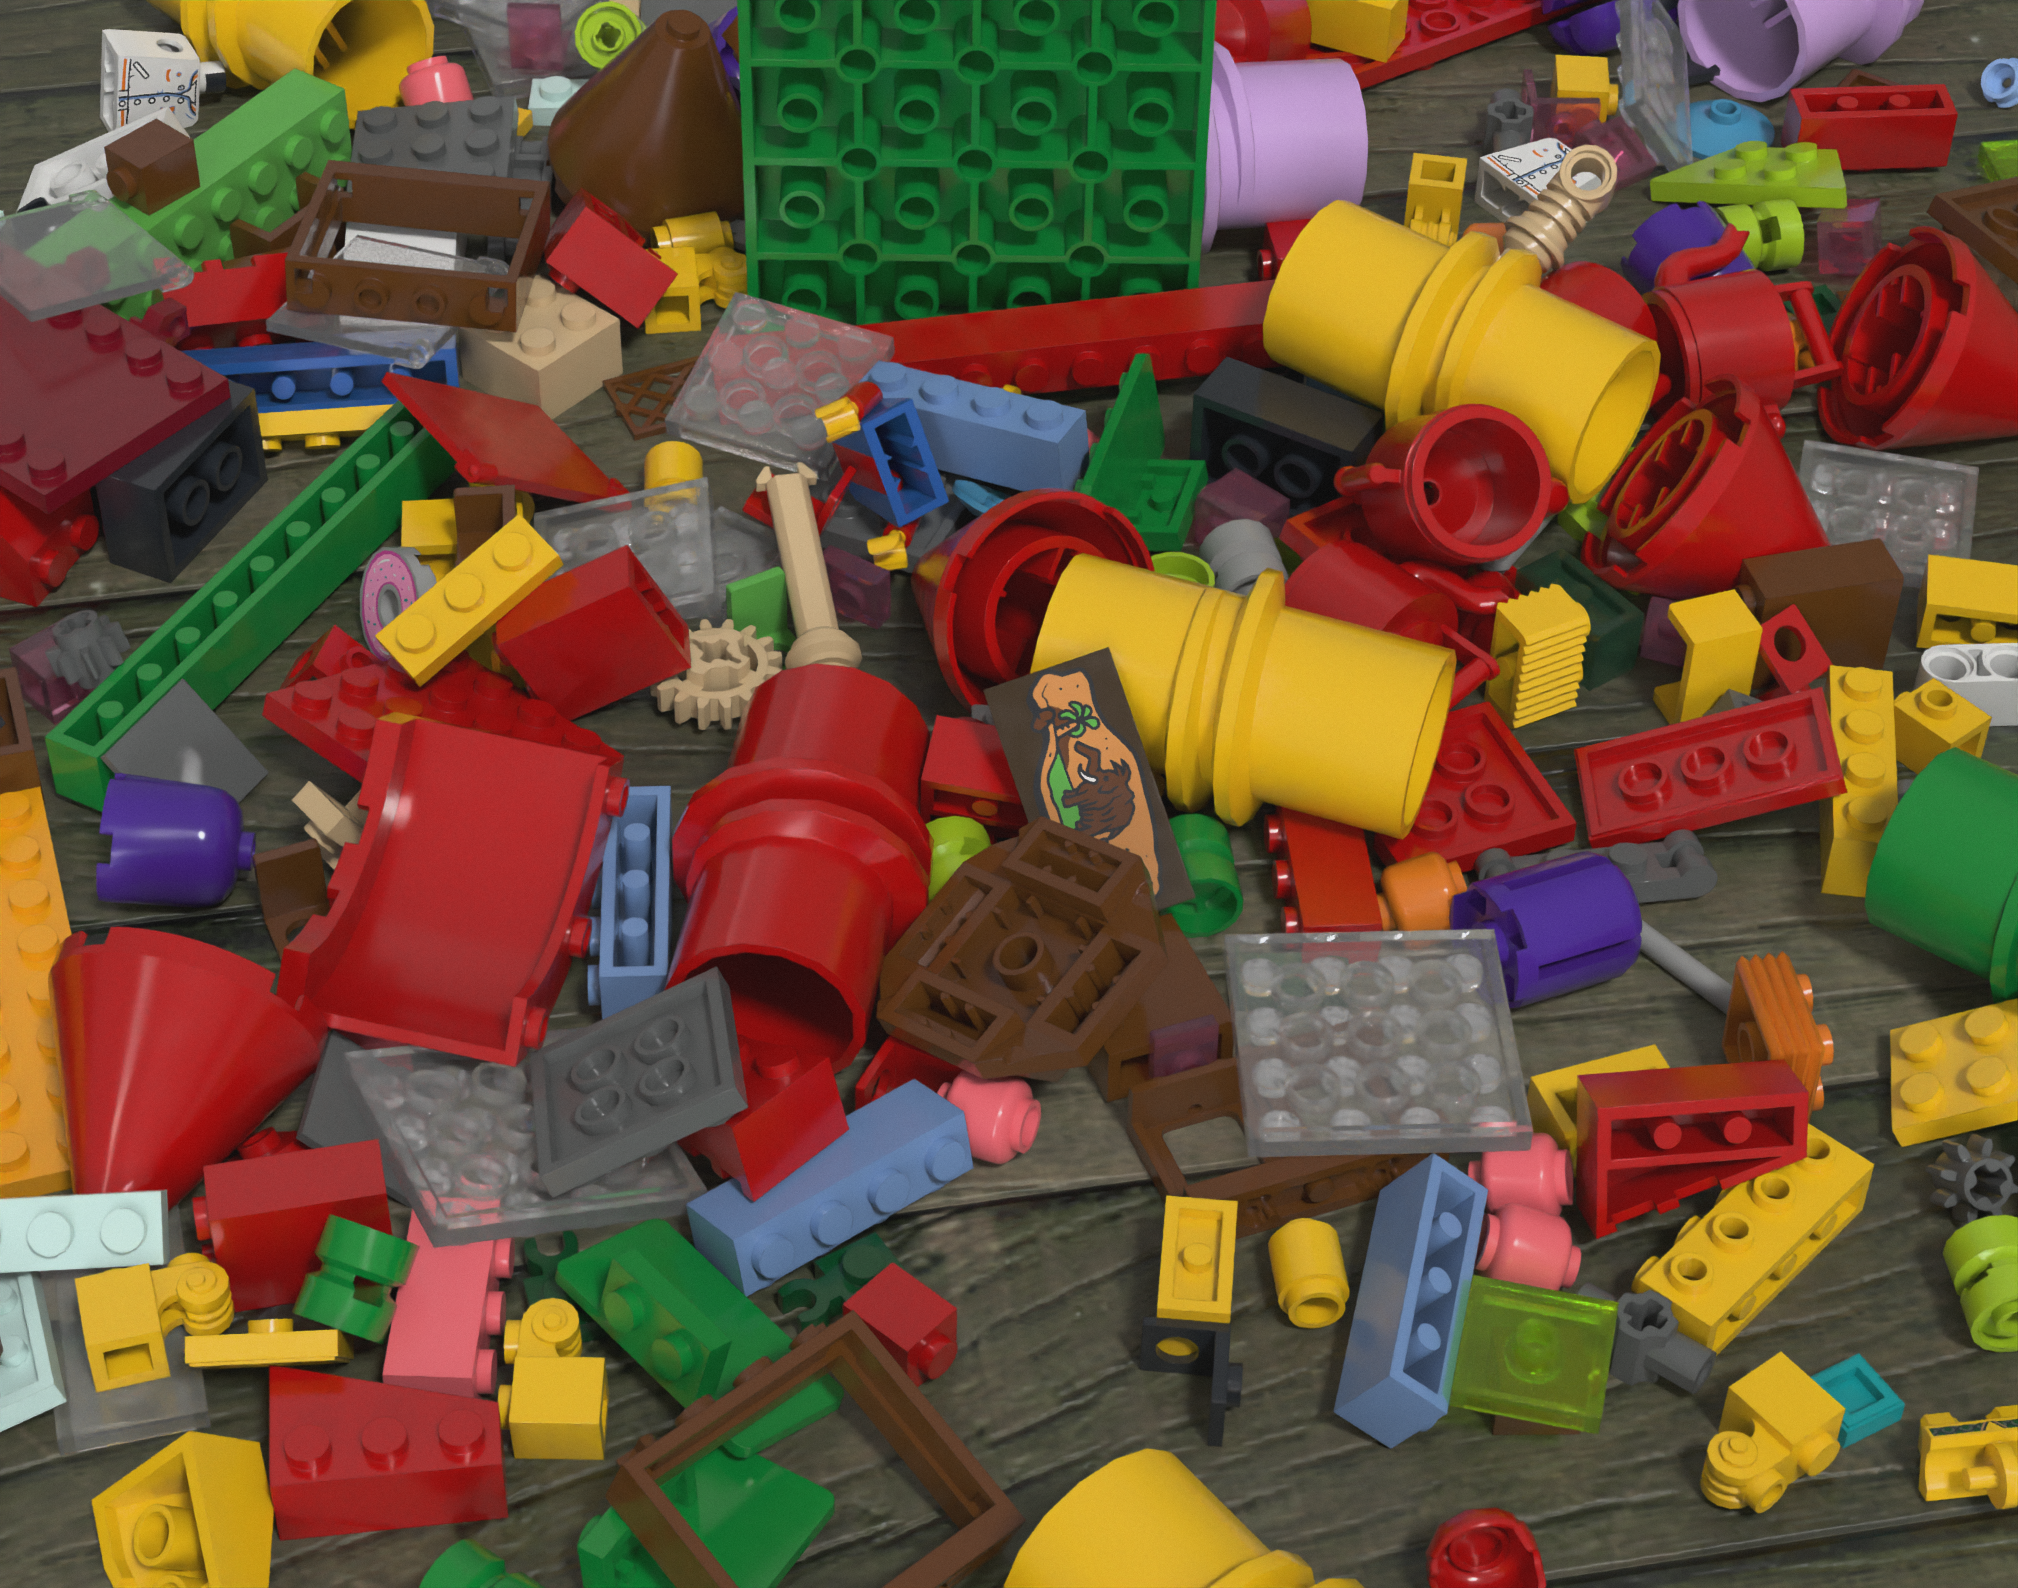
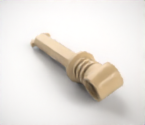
M1583 145L1574 148L1566 154L1559 171L1546 185L1547 189H1543L1537 195L1538 200H1533L1528 206L1529 211L1525 210L1521 216H1511L1504 223L1507 232L1502 237L1504 251L1501 257L1510 249H1526L1537 254L1542 274H1545L1550 268L1559 269L1565 262L1564 251L1568 248L1567 243L1573 242L1577 237L1576 232L1580 233L1585 228L1586 221L1589 222L1596 214L1607 208L1613 197L1617 179V166L1614 158L1608 151L1596 145ZM1591 172L1601 180L1602 185L1590 191L1582 190L1573 183L1572 177L1577 173Z
M799 462L797 463V473L775 475L772 477L770 466H765L756 479V491H767L797 636L790 651L787 653L785 659L786 669L815 663L858 668L862 660L859 643L845 632L839 630L809 490L810 485H816V473L804 463Z

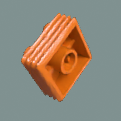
M1783 951L1780 952L1777 958L1768 952L1763 960L1756 954L1750 961L1741 956L1735 966L1721 1044L1728 1063L1784 1059L1809 1092L1808 1123L1810 1124L1812 1112L1821 1111L1824 1105V1090L1820 1077L1821 1067L1831 1065L1834 1057L1833 1040L1826 1024L1816 1025L1812 1015L1813 991L1811 982L1805 973L1796 974L1790 957Z

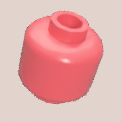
M446 56L432 57L408 66L406 68L408 75L399 84V91L404 106L423 105L431 101L446 103L474 100L464 68L457 63H449Z
M961 1070L952 1083L944 1082L937 1092L938 1095L964 1111L972 1158L994 1164H1004L1012 1160L1018 1152L1026 1153L1032 1146L1040 1124L1041 1105L1037 1099H1033L1032 1090L1028 1082L1019 1076L982 1079L968 1071Z
M1546 1133L1492 1136L1483 1147L1481 1160L1469 1162L1468 1176L1488 1189L1485 1205L1487 1214L1494 1215L1500 1206L1508 1203H1517L1560 1215L1563 1206H1572L1574 1173L1570 1151L1568 1149H1559L1555 1139Z
M1508 1203L1500 1206L1494 1215L1484 1214L1474 1270H1478L1479 1281L1486 1291L1532 1305H1542L1550 1302L1560 1287L1569 1289L1573 1285L1580 1268L1581 1249L1572 1245L1571 1228L1564 1218L1517 1203Z

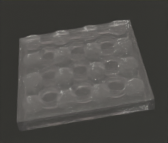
M1494 929L1225 935L1223 956L1248 1157L1530 1151L1533 1128Z
M586 1027L547 1031L542 1048ZM414 1045L343 1052L340 1071L342 1080L374 1139H379L381 1152L434 1248L463 1246L482 1241L512 1237H531L550 1232L599 1228L604 1225L687 1215L686 1204L707 1193L705 1185L677 1141H675L654 1156L640 1157L604 1174L602 1178L589 1186L575 1187L553 1198L539 1178L530 1053L537 1049L531 1048L526 1057L516 1067Z

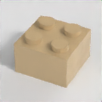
M540 274L536 275L533 280L516 333L458 327L462 375L465 381L489 395L538 405L552 420L603 387V380L623 374L619 318Z

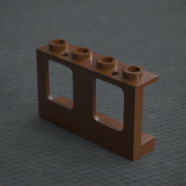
M1382 1016L1354 1024H1343L1329 1031L1293 1041L1279 1042L1265 1049L1229 1059H1218L1208 1065L1169 1076L1154 1077L1144 1083L1129 1086L1126 1133L1164 1203H1166V1195L1238 1201L1235 1240L1284 1226L1295 1219L1311 1218L1379 1198L1382 1188L1432 1153L1448 1162L1453 1132L1441 1112L1421 1118L1382 1054L1385 1021ZM1352 1081L1358 1083L1365 1091L1386 1128L1315 1148L1288 1100L1293 1096L1341 1082ZM1226 1116L1235 1119L1261 1164L1188 1185L1167 1147L1163 1135L1176 1129Z

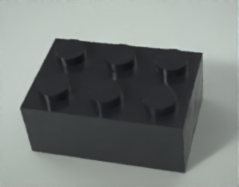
M1226 357L1194 392L1189 460H1205L1208 473L1205 492L1286 522V519L1343 497L1334 486L1335 474L1340 468L1345 466L1358 467L1365 465L1370 451L1382 436L1384 414Z
M228 380L231 398L94 485L97 490L103 522L102 529L106 538L111 564L172 583L268 481L254 388Z

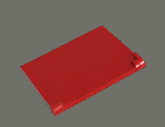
M386 372L381 382L456 460L455 469L468 482L484 486L515 485V490L600 506L605 510L620 513L628 511L631 507L632 496L630 492L616 478L611 477L609 479L538 405L391 372Z

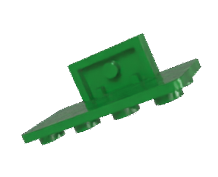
M1137 353L1129 371L1123 372L1121 375L1119 395L1114 407H1108L1106 411L1104 431L1099 443L1095 442L1092 444L1089 455V467L1084 479L1077 480L1074 491L1087 494L1101 503L1120 511L1134 525L1148 551L1157 553L1165 551L1181 552L1208 482L1205 460L1160 459L1165 448V431L1151 357L1147 353Z
M652 1218L560 1261L557 1265L554 1277L555 1282L685 1409L704 1395L711 1394L717 1401L735 1388L732 1386V1383L736 1377L761 1357L768 1356L774 1363L791 1352L789 1345L793 1340L665 1220ZM827 1373L722 1445L737 1457H750L838 1410L844 1397V1390Z
M723 1445L659 1487L739 1588H776L835 1513V1498L828 1489L758 1454L747 1458L737 1457L730 1453ZM612 1505L604 1515L598 1514L587 1523L577 1545L583 1588H676Z

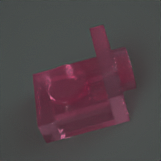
M1623 115L1601 123L1599 119L1593 120L1580 128L1573 136L1575 144L1572 146V150L1583 145H1596L1607 150L1614 158L1617 166V179L1614 191L1648 177L1657 166V163Z
M829 545L823 551L835 611L878 630L891 617L890 571Z

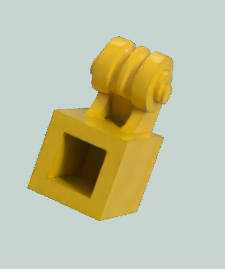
M1413 153L1406 202L1405 227L1449 247L1457 242L1467 158Z
M695 246L654 249L662 257L660 260L673 268L678 275L644 320L646 334L701 331L700 305L709 299H714L718 306L725 309L742 308L748 304L747 266L744 254L737 253L728 247H718L709 253L696 254Z
M199 1253L179 1255L169 1262L167 1268L150 1271L149 1263L127 1268L110 1269L103 1273L75 1278L85 1346L96 1393L171 1377L165 1339L172 1329L183 1325L186 1332L192 1336L219 1335L230 1327L234 1319L235 1309L230 1291L229 1277L225 1269L216 1263L210 1262L206 1256Z
M549 1298L540 1300L527 1309L521 1320L506 1321L504 1360L505 1364H514L512 1385H500L498 1402L502 1430H510L515 1459L604 1460L609 1407V1387L605 1358L581 1357L583 1346L578 1312L572 1304L563 1299Z
M1779 1352L1728 1387L1718 1430L1719 1434H1716L1710 1440L1700 1479L1703 1494L1708 1500L1720 1507L1740 1509L1749 1505L1756 1513L1767 1511L1781 1498L1789 1484L1805 1473L1809 1476L1818 1475L1835 1459L1840 1450V1443L1837 1441L1846 1408L1786 1355Z

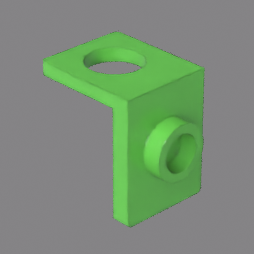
M777 566L727 584V619L733 620L734 630L742 631L749 625H753L756 627L757 639L771 636L774 639V650L788 653L796 638L787 627L785 572Z

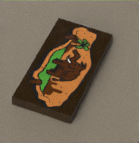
M1109 647L983 690L1028 823L1043 816L1139 855L1150 872L1158 912L1196 899Z

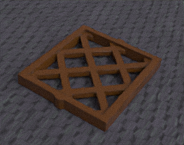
M699 356L602 381L604 390L615 406L616 415L622 418L635 441L720 419L718 405L714 407L700 403L705 395L713 396L716 402L717 397L714 379L710 376ZM681 372L677 378L667 376L670 374ZM694 372L700 374L704 382L699 384L687 381V378ZM644 381L640 388L630 385ZM654 382L671 385L665 394L649 390ZM680 388L696 392L691 401L674 397ZM620 391L634 396L626 404L620 401L616 393ZM642 398L659 401L654 410L637 406ZM668 404L685 408L679 417L663 413ZM635 414L646 417L647 420L642 427L635 426L630 415ZM657 420L663 422V423L655 424V422H656Z

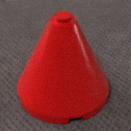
M1930 226L1910 229L1909 236L1916 239L1903 247L1890 242L1886 244L1860 273L1835 317L1828 337L1837 361H1842L1845 372L1831 380V389L1822 386L1817 388L1818 411L1824 429L1832 439L1864 452L2018 436V313L1962 240Z
M1720 374L1706 380L1703 386L1713 394L1697 405L1684 396L1677 401L1644 435L1611 480L1596 509L1608 517L1600 538L1591 532H1587L1581 548V564L1583 569L1606 587L1688 600L1732 590L1733 586L1738 584L1742 559L1831 546L1759 395L1735 375Z
M1041 488L1025 491L993 506L919 558L912 572V590L944 679L953 695L970 714L973 705H988L983 690L1030 674L1038 636L1049 602L1063 571L1074 556L1085 553L1155 572L1151 556L1141 535L1134 525L1116 508L1107 506L1087 494L1062 488Z
M111 927L105 944L84 946L88 934L79 931L65 938L60 944L48 974V989L73 1194L167 1189L169 1213L204 1179L203 1166L221 1163L315 1072L329 1036L328 1025L321 1011L306 995H299L295 1008H293L286 1001L270 992L276 976L275 973L230 951L176 934L132 927Z

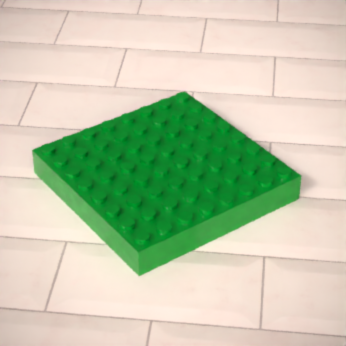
M737 0L749 337L1199 288L1217 0Z

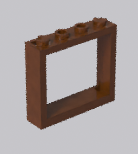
M328 160L285 259L287 310L516 333L550 232V182ZM337 179L352 181V192L340 191ZM521 197L533 198L529 210L521 209ZM342 221L519 239L507 276L327 258ZM489 287L505 289L503 296H490Z
M854 1310L828 1327L824 1323L817 1327L813 1324L809 1325L790 1343L789 1349L791 1352L773 1363L768 1356L756 1360L733 1381L732 1386L735 1388L717 1401L711 1394L702 1396L676 1418L674 1424L677 1428L659 1440L652 1433L640 1437L632 1450L615 1461L620 1469L605 1494V1498L676 1588H739L659 1487L831 1371L960 1529L959 1532L881 1588H953L1000 1554L1026 1521Z

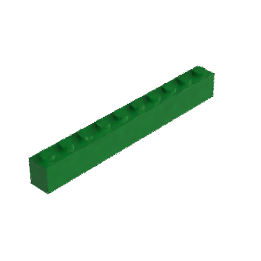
M399 400L45 736L56 793L102 812L110 779H115V773L100 757L178 681L184 679L213 711L402 524V501L426 500L456 470L454 467L457 463L456 460Z

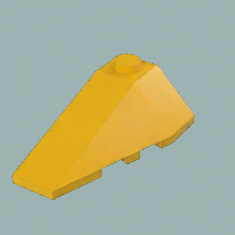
M188 1431L91 1500L104 1570L113 1588H269L274 1508L259 1442Z

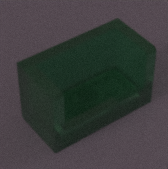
M1563 548L1517 570L1515 587L1522 595L1528 596L1530 591L1539 592L1540 587L1549 589L1551 583L1557 584L1587 611L1591 631L1586 637L1587 642L1583 643L1585 651L1582 652L1584 660L1581 661L1583 679L1580 682L1583 687L1591 691L1634 668L1644 613L1601 578L1593 575L1590 569Z

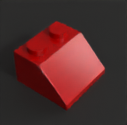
M0 485L1 598L38 607L52 589L63 582L66 573L80 556L94 545L99 532V522L94 513L90 489H87L50 514H46Z

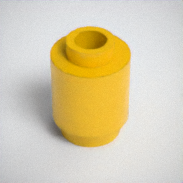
M715 211L665 219L662 222V226L651 227L650 229L652 249L695 246L696 254L709 253L718 247H728L734 250L730 224L728 221H720Z
M667 441L657 444L649 450L644 461V504L652 518L663 526L681 527L689 524L700 511L703 504L702 457L693 446L680 441Z
M1299 1218L1286 1223L1271 1236L1268 1243L1279 1306L1288 1314L1290 1321L1299 1327L1314 1329L1333 1324L1344 1314L1345 1303L1350 1294L1338 1233L1331 1225L1311 1218Z

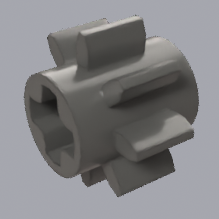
M83 610L68 615L55 625L52 638L56 646L47 649L45 654L57 678L64 676L69 685L77 682L81 688L92 689L97 688L124 662L120 653L130 649L131 646L119 621L111 623L107 615L98 617L97 613L93 610Z
M1972 1134L1968 1139L1967 1148L1962 1144L1947 1139L1942 1142L1944 1152L1938 1157L1935 1164L1928 1165L1925 1171L1932 1175L1934 1186L1937 1189L1929 1198L1931 1203L1945 1208L1953 1207V1219L1967 1224L1976 1220L1978 1210L1989 1216L2002 1215L2001 1206L2008 1200L2011 1194L2018 1193V1186L2013 1183L2009 1167L2016 1160L2014 1156L2001 1151L1992 1152V1139Z

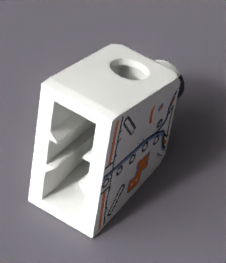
M116 29L102 30L100 119L108 132L167 106L183 128L193 126L198 121L199 94L224 92L226 89V73L222 62H200L198 55L186 36L178 33Z
M1545 138L1480 157L1475 203L1503 223L1511 216H1521L1525 210L1529 211L1528 206L1533 200H1538L1537 195L1543 189H1547L1546 185L1559 171L1564 157L1572 149L1557 139ZM1591 172L1577 173L1572 177L1573 183L1582 190L1590 191L1597 189L1601 185V180Z

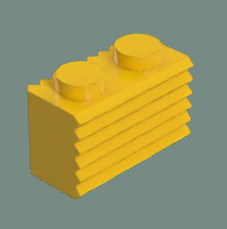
M1551 583L1549 589L1540 587L1539 592L1530 591L1528 596L1519 594L1518 600L1509 598L1508 603L1498 602L1490 656L1498 663L1500 675L1492 681H1486L1484 700L1491 703L1510 729L1521 727L1577 706L1574 698L1578 697L1576 689L1580 688L1578 683L1583 679L1581 663L1584 660L1582 652L1585 651L1583 643L1587 642L1586 637L1590 634L1591 624L1585 608L1580 603L1575 602L1560 585Z

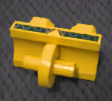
M2018 1405L1995 1407L1991 1413L1985 1416V1420L1959 1422L1949 1412L1923 1415L1920 1419L1918 1449L1921 1455L1918 1489L1926 1502L1988 1495L1996 1509L2017 1507Z

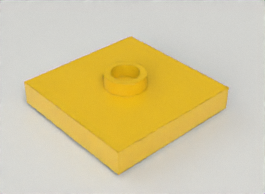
M293 1319L248 1321V1334L185 1336V1363L194 1368L231 1369L269 1367V1364L276 1366L350 1363V1359H354L353 1334L338 1329L293 1331Z

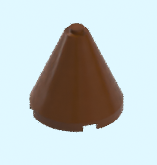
M671 10L661 14L562 104L551 122L546 144V166H551L557 179L555 191L563 203L567 206L580 186L624 217L646 240L642 245L645 247H651V227L662 226V222L665 219L713 211L717 213L720 221H728L729 223L736 219L743 220L745 218L741 106L709 26L700 16L688 10Z

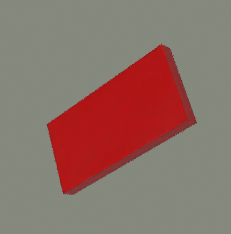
M1822 687L1574 749L1588 837L1592 849L1612 847L1615 844L1625 842L1641 844L1665 838L1673 831L1680 829L1698 830L1848 793Z

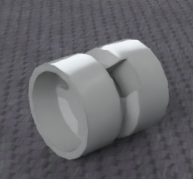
M1240 519L1224 523L1210 532L1200 546L1199 558L1208 563L1213 570L1215 588L1247 596L1260 573L1266 568L1283 571L1284 584L1289 579L1269 528L1259 521Z

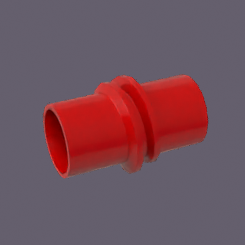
M815 663L782 670L757 686L742 712L726 771L693 793L675 827L672 837L673 878L684 896L688 907L664 991L717 966L730 988L737 1034H742L747 1038L776 1045H790L798 1050L828 1056L834 1074L851 1065L866 1042L885 956L929 904L928 887L930 886L933 871L934 840L918 810L921 798V777L930 745V731L917 706L890 682L854 667Z

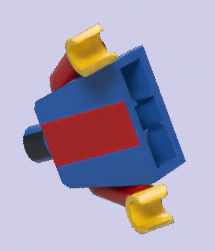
M863 381L852 386L839 400L815 409V415L817 419L821 418L823 420L828 435L826 440L828 443L832 442L833 450L837 455L843 474L849 465L857 469L849 486V490L855 500L888 521L883 536L867 540L868 552L870 555H873L874 572L876 575L907 568L906 548L911 544L922 516L949 502L913 400L911 398H883V393L876 384Z

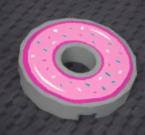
M382 547L372 555L364 570L360 588V619L365 641L371 653L381 661H387L391 655L381 646L375 635L437 583L430 566L420 565L418 556L422 554L413 547Z

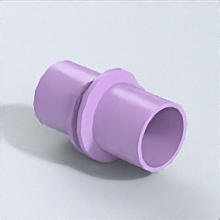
M1679 0L1677 8L1680 35L1691 60L1706 68L1716 64L1721 70L1720 75L1714 76V80L1710 82L1735 98L1764 102L1784 96L1790 89L1798 86L1837 57L1860 65L1876 61L1902 36L1904 27L1919 16L1924 0Z
M1214 40L1201 257L1210 251L1216 230L1265 227L1266 222L1312 219L1319 210L1335 200L1350 201L1360 205L1367 176L1368 134L1366 112L1360 85L1350 64L1340 58L1234 63L1229 50Z

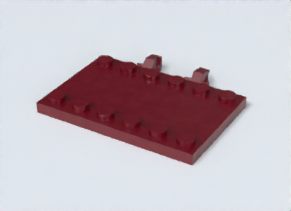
M0 247V485L46 514H50L231 398L228 378L174 348L178 342L191 335L188 328L187 308L183 304L172 298H167L149 306L142 320L133 316L127 321L93 301L111 290V278L106 260L90 252L69 261L65 271L56 270L48 275Z

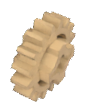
M704 619L700 622V630L692 632L689 629L692 668L649 686L650 695L657 697L658 709L661 712L674 709L675 722L679 724L693 717L698 719V728L701 730H705L711 721H720L722 727L728 730L732 728V719L742 716V712L755 688L783 670L781 652L774 651V639L771 636L757 639L756 627L753 625H749L742 631L734 630L733 620L726 619L721 628H712L711 623Z

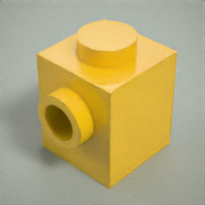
M1555 55L1550 92L1552 133L1604 136L1607 115L1615 116L1618 105V84H1610L1607 57Z
M1932 678L1911 693L1908 691L1901 693L1894 700L1896 760L1918 775L1938 754L1953 747L1981 758L1992 717L1935 678Z

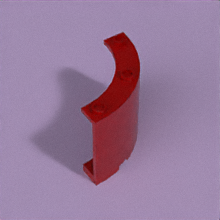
M392 712L377 718L367 767L357 802L360 810L369 811L359 844L349 842L344 844L334 873L327 886V898L330 908L327 916L313 914L298 936L283 948L276 996L295 1008L298 996L306 995L321 1011L330 1028L516 1067L526 1057L531 1048L537 1050L542 1048L548 1030L549 1016L561 992L574 957L584 958L587 953L592 934V919L587 918L601 869L613 816L619 818L623 816L629 796L630 780L621 777L624 759L398 712Z

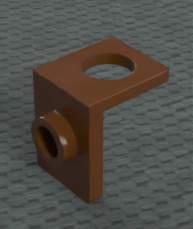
M316 838L252 856L262 919L280 963L282 961L283 948L290 943L287 940L288 935L294 929L305 926L313 914L326 917L330 911L321 849Z

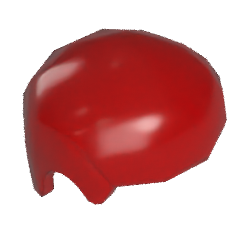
M1496 1507L1466 1509L1439 1524L1425 1552L1426 1573L1430 1588H1546L1541 1554L1533 1533L1524 1521L1516 1518L1514 1513Z

